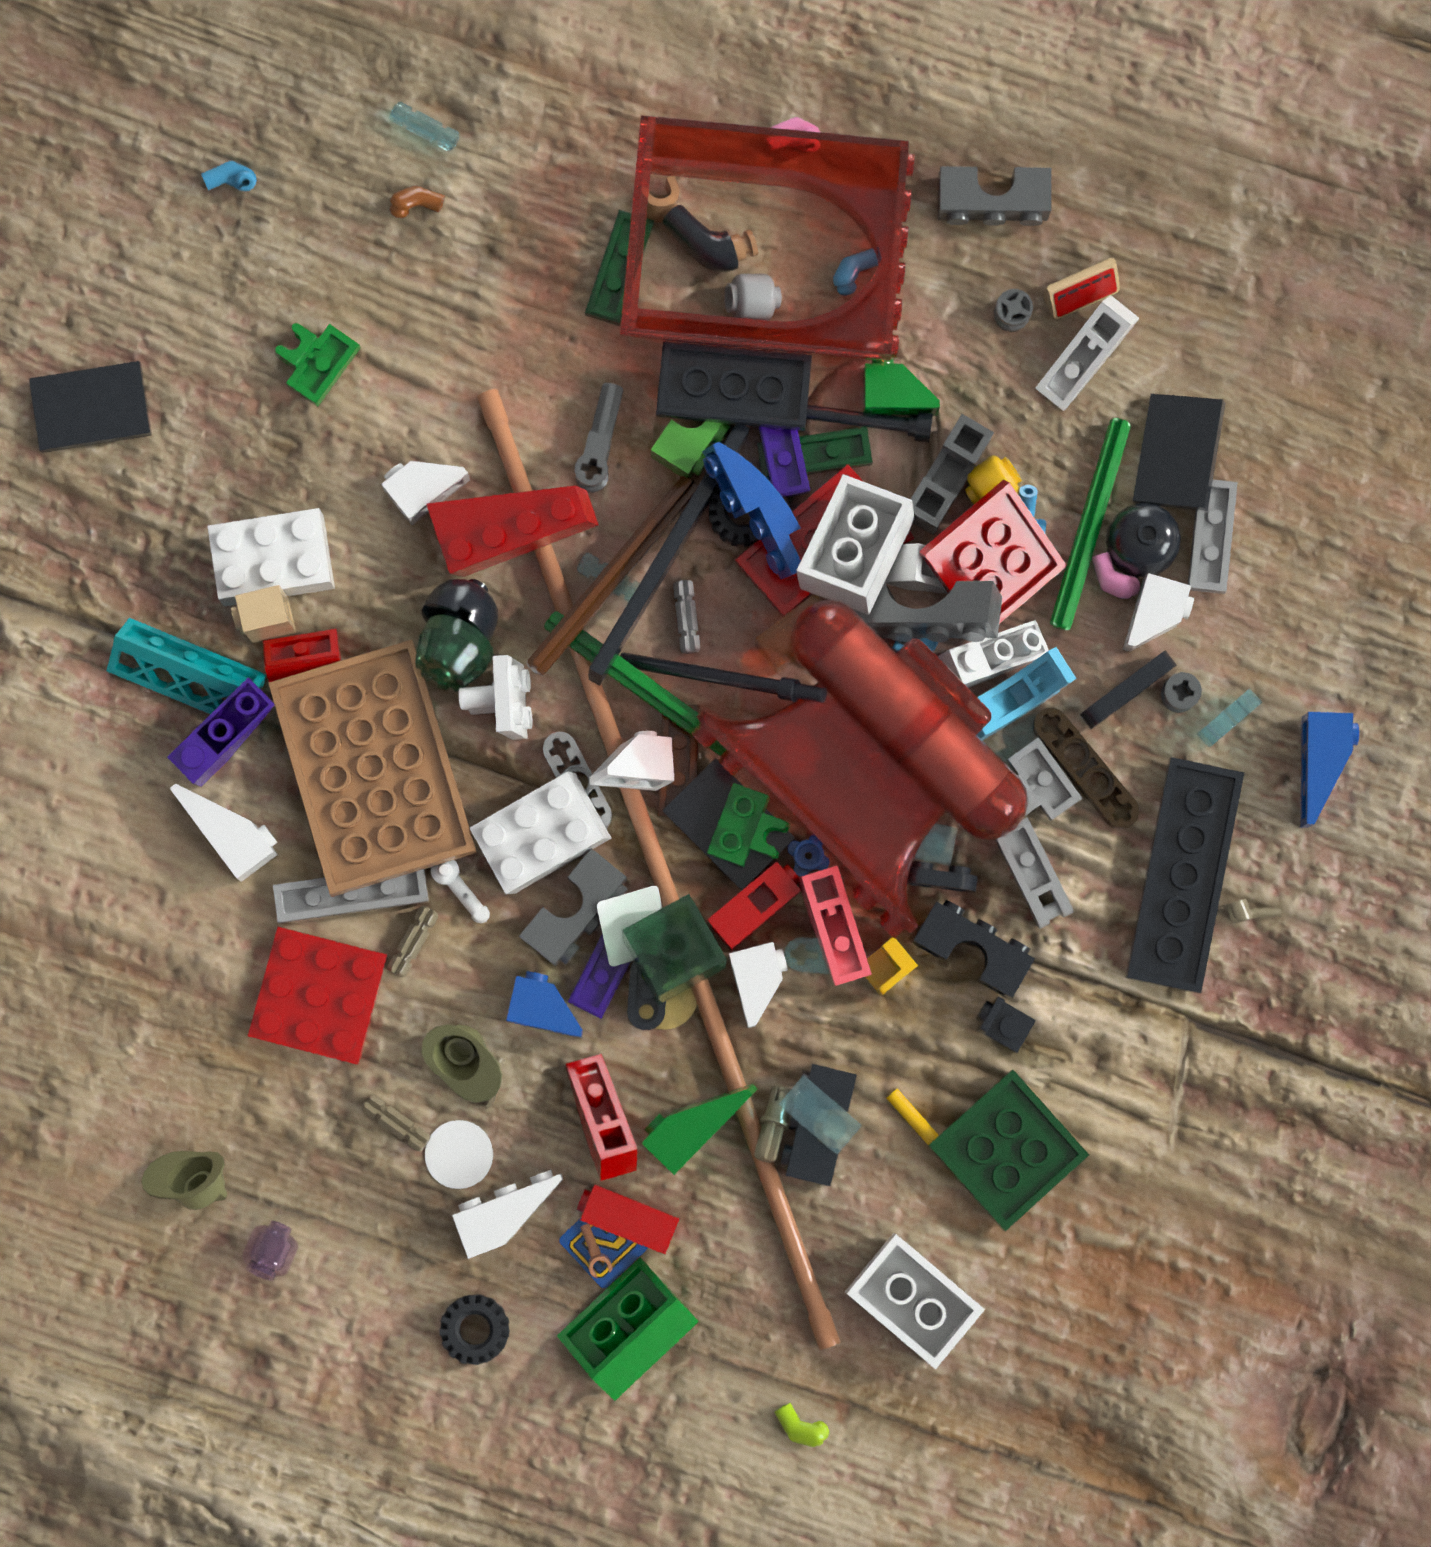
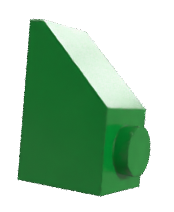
M876 358L872 360V363H865L863 371V412L892 416H910V414L918 415V411L933 413V416H937L940 409V400L903 364H894V360L890 358Z

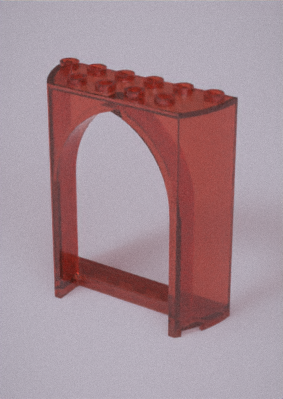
M641 115L620 336L890 362L891 358H897L899 335H893V330H897L898 321L901 320L902 299H897L896 294H900L901 285L904 284L905 262H899V258H903L904 249L907 248L909 230L908 226H902V222L906 223L907 213L910 212L912 190H906L905 184L906 176H913L915 154L908 153L909 141ZM651 174L780 186L799 189L822 197L844 211L864 232L876 253L879 264L878 268L869 282L852 299L828 313L804 320L767 321L638 308Z

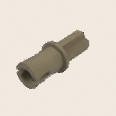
M778 1086L771 1087L765 1116L759 1119L762 1127L754 1155L756 1159L766 1163L776 1160L783 1132L789 1129L787 1118L795 1092L782 1086L780 1092L778 1091Z

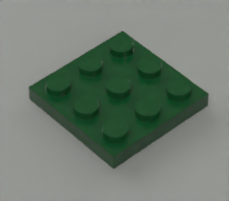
M1014 1070L1008 1072L928 1145L932 1152L1004 1232L1089 1156L1088 1152Z

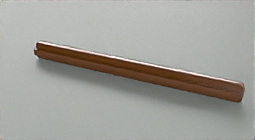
M682 476L527 660V666L535 674L543 676L547 673L688 504L698 487L691 477L686 478Z

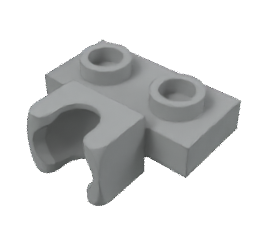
M1039 737L1007 759V762L1017 775L995 792L998 798H1004L1013 793L1021 798V807L1012 816L1016 822L1039 806L1048 819L1052 821L1082 799Z

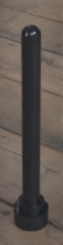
M807 405L806 420L907 432L909 437H915L914 441L929 443L933 413L918 411V415L910 414V418Z

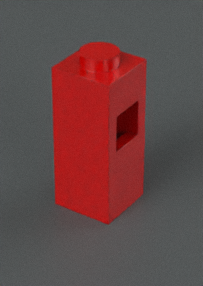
M778 862L774 863L707 919V923L732 951L800 894L801 890L797 886L799 884L798 875L788 864L782 868Z
M594 1184L592 1191L584 1189L576 1209L583 1213L580 1221L665 1255L680 1219Z

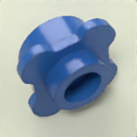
M811 835L809 840L802 842L792 841L788 845V853L793 856L795 862L793 870L800 877L816 869L820 871L827 869L830 860L824 855L822 848L824 841L819 835ZM807 852L812 854L811 859L805 858Z

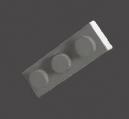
M1213 479L1208 511L1195 510L1188 585L1191 586L1190 590L1225 594L1227 591L1238 482Z

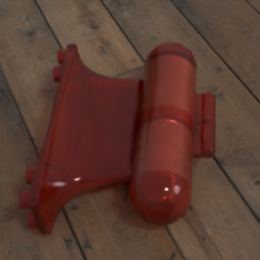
M832 600L814 603L805 609L793 624L790 634L791 652L797 662L817 681L814 686L826 688L827 693L831 697L827 694L824 703L798 699L796 702H792L766 716L745 720L726 718L705 707L697 715L700 723L693 729L691 734L706 749L716 740L727 749L718 761L731 775L735 776L745 767L753 777H758L853 873V877L860 883L853 889L854 894L852 896L868 912L877 903L886 910L879 917L881 919L879 923L893 938H896L903 930L906 929L909 933H912L918 927V920L911 910L907 898L908 875L919 847L940 818L947 813L965 832L976 839L991 841L1003 838L1014 831L1024 819L1029 804L1028 793L1021 779L977 735L992 718L989 708L920 639L914 638L909 640L896 653L846 604Z

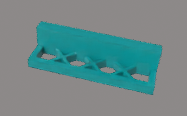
M129 618L115 635L106 670L109 673L208 714H211L224 702L222 698L230 696L248 677L262 689L267 676L265 673L132 618ZM121 652L133 656L139 667L133 669L119 663ZM160 667L167 670L174 681L167 683L160 680L153 669ZM196 682L203 685L208 695L201 697L194 694L188 684Z

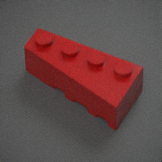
M575 485L426 504L449 573L460 577H466L599 525L587 490Z

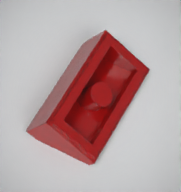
M336 629L262 641L268 682L342 661Z

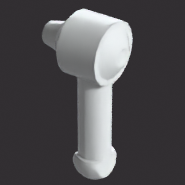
M452 860L432 866L431 875L433 879L439 884L447 885L472 915V920L480 924L487 922L490 917V911L487 906L481 904L460 878L457 862Z

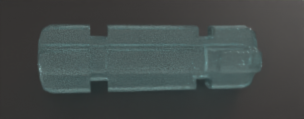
M398 102L392 108L389 117L391 122L401 127L403 124L406 125L407 130L432 143L434 140L437 141V146L447 151H451L457 145L460 136L458 131L448 126L446 129L443 128V123L418 110L412 112V107L402 102Z
M586 553L579 561L577 571L587 578L593 576L596 579L608 564L604 562L602 565L598 563L600 561L599 558L591 553ZM629 576L613 592L617 596L625 595L624 600L627 602L630 601L640 584L636 580L633 583L630 582Z

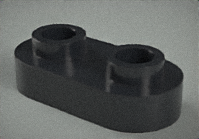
M911 861V867H904L902 871V884L959 892H976L978 877L970 875L971 868L949 866L947 872L933 870V863Z
M651 954L637 958L630 969L627 1014L631 1024L642 1031H650L657 1028L665 1017L668 969L661 958ZM650 967L656 971L657 975L653 981H645L642 978V971L645 968ZM644 1005H649L654 1010L653 1016L649 1019H643L639 1015V1009Z

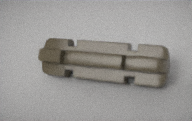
M421 906L414 917L416 919L415 923L410 924L396 949L399 951L396 956L393 955L388 964V970L400 977L407 975L412 966L410 964L411 960L416 959L429 935L427 932L429 927L433 928L438 919V914L426 906Z
M371 1095L364 1103L362 1111L372 1119L376 1117L380 1125L399 1139H406L408 1141L407 1144L414 1150L422 1151L429 1142L430 1135L420 1127L415 1128L412 1121L393 1107H386V1102L378 1096Z

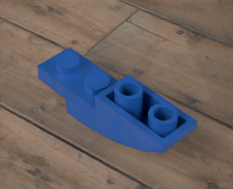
M717 442L703 450L702 452L705 456L703 459L704 467L709 476L716 479L722 491L720 492V498L723 506L728 512H732L735 518L746 513L749 514L751 518L749 521L750 528L754 536L758 540H762L767 550L766 560L770 569L775 574L778 573L780 579L797 573L801 559L789 534L801 529L780 493L754 465L724 444Z

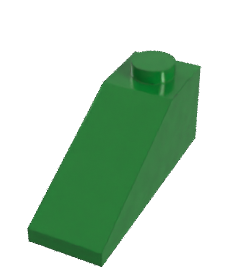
M750 1084L674 1110L666 1118L659 1114L644 1129L649 1136L642 1144L675 1175L757 1091V1088Z

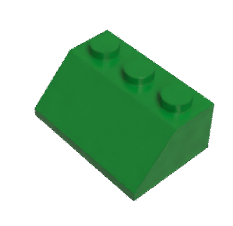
M640 1257L566 1326L557 1337L590 1378L616 1401L699 1321Z

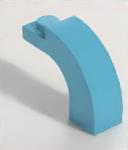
M1055 647L1001 684L965 703L946 718L975 745L1056 695L1062 688L1074 681L1076 677L1057 647Z

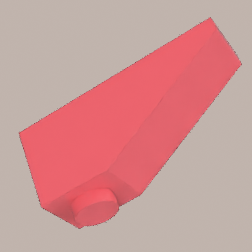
M838 865L801 876L799 878V887L834 985L837 986L872 975Z

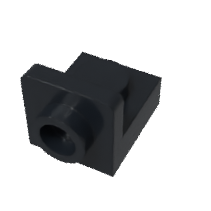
M999 996L995 998L993 1003L986 1000L976 1017V1020L981 1022L977 1029L978 1032L1014 1053H1018L1036 1021L1007 1004Z

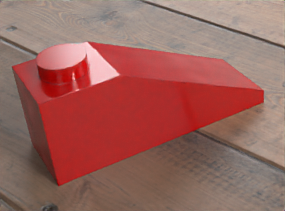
M602 1054L566 1063V1071L587 1145L600 1181L637 1171L638 1149Z

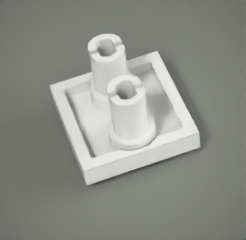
M508 655L493 656L494 682L491 686L460 688V708L462 710H469L472 715L495 713L496 732L512 740L528 739L527 729H532L533 723L532 711L530 707H526L525 692H529L531 688L528 669L524 670L523 664Z

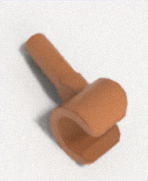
M585 1224L580 1228L591 1257L588 1262L591 1275L597 1278L593 1265L600 1260L607 1263L609 1273H611V1261L607 1255L601 1253L590 1225Z

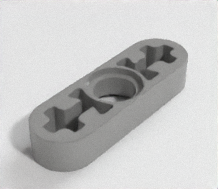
M565 732L552 733L544 741L543 753L556 778L561 776L562 774L558 772L557 768L565 767L560 756L550 755V752L554 749L553 742L559 740L562 744L569 743L571 747L566 750L570 762L572 763L578 758L580 764L568 767L562 774L566 772H581L587 776L589 783L585 791L588 796L593 791L598 795L597 798H591V802L596 810L604 809L605 814L601 816V820L607 829L612 820L611 809L599 786L590 785L589 777L592 775V772L575 740Z

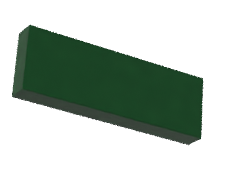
M619 209L585 310V316L617 326L621 325L654 226V220Z
M867 427L799 437L807 475L842 470L846 465L856 468L869 466L873 463ZM760 442L757 443L761 473L769 480L762 443Z

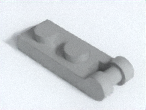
M1028 817L993 834L1039 929L1049 925V920L1059 915L1064 918L1074 913L1072 905ZM1050 891L1054 901L1042 906L1038 896Z

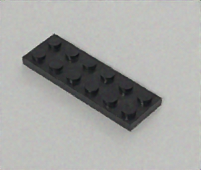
M1174 757L1169 758L1126 979L1201 994L1245 772Z

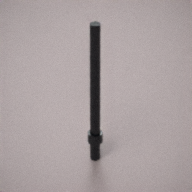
M626 652L620 654V657L638 670L775 694L781 700L796 702L798 699L824 703L827 697L826 688L801 684L799 679L782 677L781 680Z

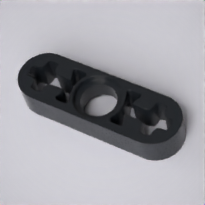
M1166 650L1083 711L1080 714L1081 718L1090 729H1093L1171 671L1177 664Z

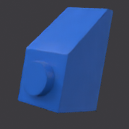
M526 971L525 978L516 976L506 1019L507 1022L582 1038L583 1029L555 985L547 983V975Z

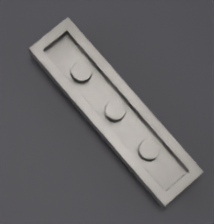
M425 869L334 897L330 896L325 878L273 885L278 923L429 902Z

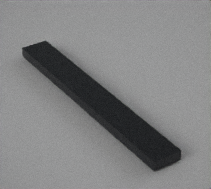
M735 424L724 445L739 454L747 441L750 428L745 425ZM707 472L589 667L588 680L600 686L709 505L712 494L717 491L719 485L716 479L711 478Z

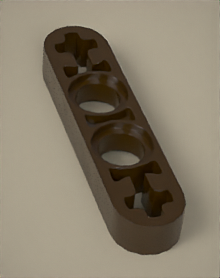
M1053 707L1041 710L1034 718L1032 724L1035 736L1039 737L1052 757L1108 825L1118 830L1127 829L1132 826L1139 816V806L1136 800L1062 711ZM1044 716L1049 720L1054 717L1058 719L1059 723L1056 729L1061 736L1066 731L1072 735V737L1065 739L1057 749L1052 744L1058 740L1057 736L1052 731L1044 733L1041 729L1044 725L1042 719ZM1077 744L1083 749L1084 759L1081 763L1073 765L1065 760L1063 752L1067 745ZM1101 773L1107 778L1108 787L1105 792L1097 794L1089 789L1087 780L1091 774ZM1114 789L1120 794L1113 798L1119 806L1127 804L1131 809L1127 813L1129 817L1127 822L1123 818L1114 819L1112 815L1116 809L1110 801L1105 807L1099 802L1107 798Z

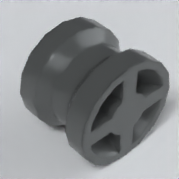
M1009 289L1003 292L998 298L994 309V320L997 325L1008 332H1016L1023 329L1027 325L1033 311V303L1030 296L1019 289Z
M1176 673L1161 688L1160 697L1162 703L1172 712H1186L1197 704L1201 698V684L1190 673Z

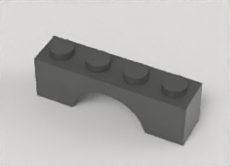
M956 581L949 594L940 602L930 607L912 609L896 603L893 594L884 582L870 614L868 615L845 606L843 624L846 628L849 625H855L871 642L875 641L876 638H891L898 642H909L912 638H927L934 642H945L948 638H963L971 642H981L985 638L998 637L1003 597L994 581Z

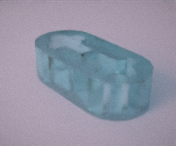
M1249 688L1199 731L1197 735L1210 748L1258 707L1262 701Z
M796 938L786 946L784 952L786 964L793 971L830 975L826 961L822 960V950L817 938ZM802 944L805 945L807 952L818 953V958L806 959L804 965L800 966L797 965L796 958L790 957V952L796 951L798 945Z

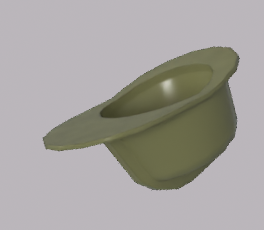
M446 1024L436 1026L426 1034L422 1042L424 1061L456 1094L465 1100L475 1103L486 1102L496 1096L502 1083L500 1065L493 1054L486 1048L483 1037L476 1029L467 1025Z
M176 1151L162 1155L144 1171L141 1180L143 1189L153 1197L175 1199L190 1210L205 1208L214 1201H222L227 1197V1191L224 1187V1175L222 1173L225 1165L224 1158L218 1152Z

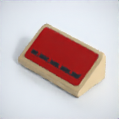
M1106 259L1048 285L1043 298L1052 317L1058 320L1118 293L1120 282L1115 259Z

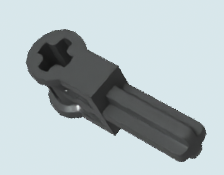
M604 383L601 387L584 454L578 458L575 464L578 486L590 493L601 491L608 482L607 461L623 395V388L613 383ZM591 466H596L598 474L594 475L592 480L586 479V472L584 471H589Z

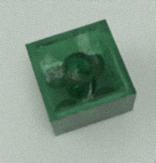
M690 894L622 930V940L658 1004L669 1000L726 967L727 959Z

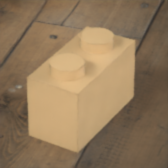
M280 585L235 595L237 606L231 608L235 627L237 630H240L241 635H246L252 643L296 633L289 599Z

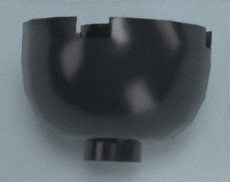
M1140 503L1128 506L1119 512L1109 525L1106 533V550L1110 554L1114 566L1124 574L1136 578L1145 577L1148 573L1158 576L1172 565L1179 553L1181 535L1178 523L1170 512L1159 505Z
M476 579L447 580L429 594L421 609L425 622L436 633L441 635L443 630H446L457 636L451 641L452 643L471 650H481L484 648L485 644L493 636L498 621V608L493 597L488 593L487 586Z

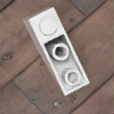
M1036 620L999 632L997 638H985L981 642H970L949 649L929 661L927 666L940 696L944 697L1029 664L1049 650Z
M548 1170L530 1177L532 1185L520 1190L517 1189L514 1183L494 1191L496 1199L482 1204L480 1197L459 1204L460 1213L452 1216L468 1259L507 1244L563 1180L562 1174L553 1176L552 1171Z

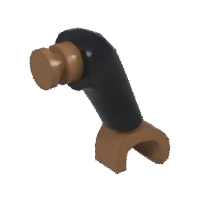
M675 175L666 177L665 189L668 194L666 198L658 199L653 197L648 191V185L640 182V184L636 185L634 197L642 217L654 220V223H663L679 244L700 265L711 271L729 272L738 269V262L745 260L746 254H750L752 257L758 255V246L750 229L745 230L741 237L738 233L729 235L726 230L720 232L713 231L697 220L683 205H677L679 186Z

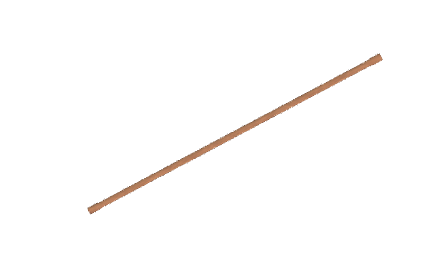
M498 389L488 390L479 394L477 399L486 424L492 432L513 493L532 491L508 425V416ZM552 544L534 550L555 610L565 616L572 608L573 602ZM569 647L609 757L623 741L602 683L599 686L588 680L589 667L592 663ZM620 788L654 886H657L659 889L664 914L728 1092L746 1086L744 1077L640 789ZM750 1097L736 1111L808 1311V1320L818 1348L823 1350L841 1343L831 1313L823 1300L775 1163H766L755 1158L754 1153L761 1125Z

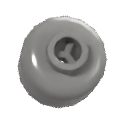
M739 274L734 277L731 283L726 285L724 294L725 308L728 313H732L738 322L769 321L775 309H779L781 306V290L778 286L774 285L772 278L768 274Z

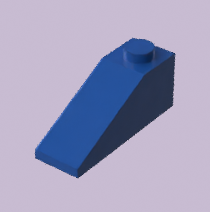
M1307 712L1301 718L1300 828H1309L1316 823L1353 752V745H1358L1359 725L1358 723H1353V713Z

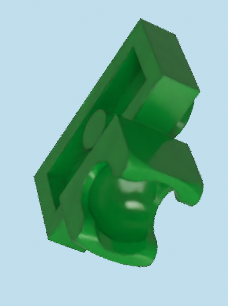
M294 323L292 330L295 337L300 340L299 347L289 350L282 345H278L275 348V355L295 370L286 382L287 386L318 407L361 347L360 344L331 324L317 338L315 334L299 323Z
M733 783L707 854L743 868L750 850L772 859H778L779 852L774 846L767 844V836L772 831L788 832L790 824L764 813L770 799L769 795Z

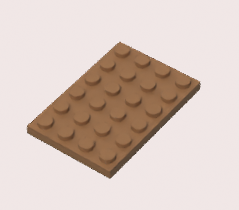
M413 639L268 683L331 897L477 853Z

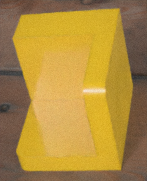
M892 937L867 958L872 975L865 978L877 993L882 996L918 965L897 939Z

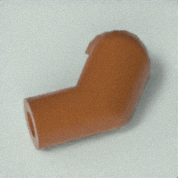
M411 186L392 195L390 199L392 204L389 211L397 218H405L409 214V209L416 206L439 213L442 209L445 195L420 186Z

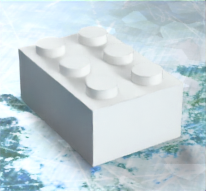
M843 474L797 568L800 589L869 615L915 519L912 500Z
M319 508L208 526L219 601L224 606L236 605L235 595L280 585L287 596L335 589L325 521Z
M572 772L562 774L470 827L505 894H516L586 854L591 848L594 849L612 839L576 773Z
M894 1233L845 1291L846 1294L935 1369L985 1310Z

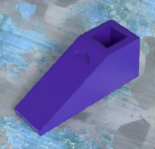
M248 677L167 758L194 785L202 787L233 756L275 704Z

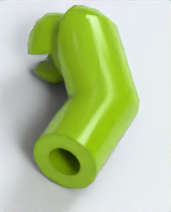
M787 1403L774 1411L792 1442L817 1447L822 1445L823 1441L829 1437V1428L824 1422L808 1423L801 1421L791 1403Z

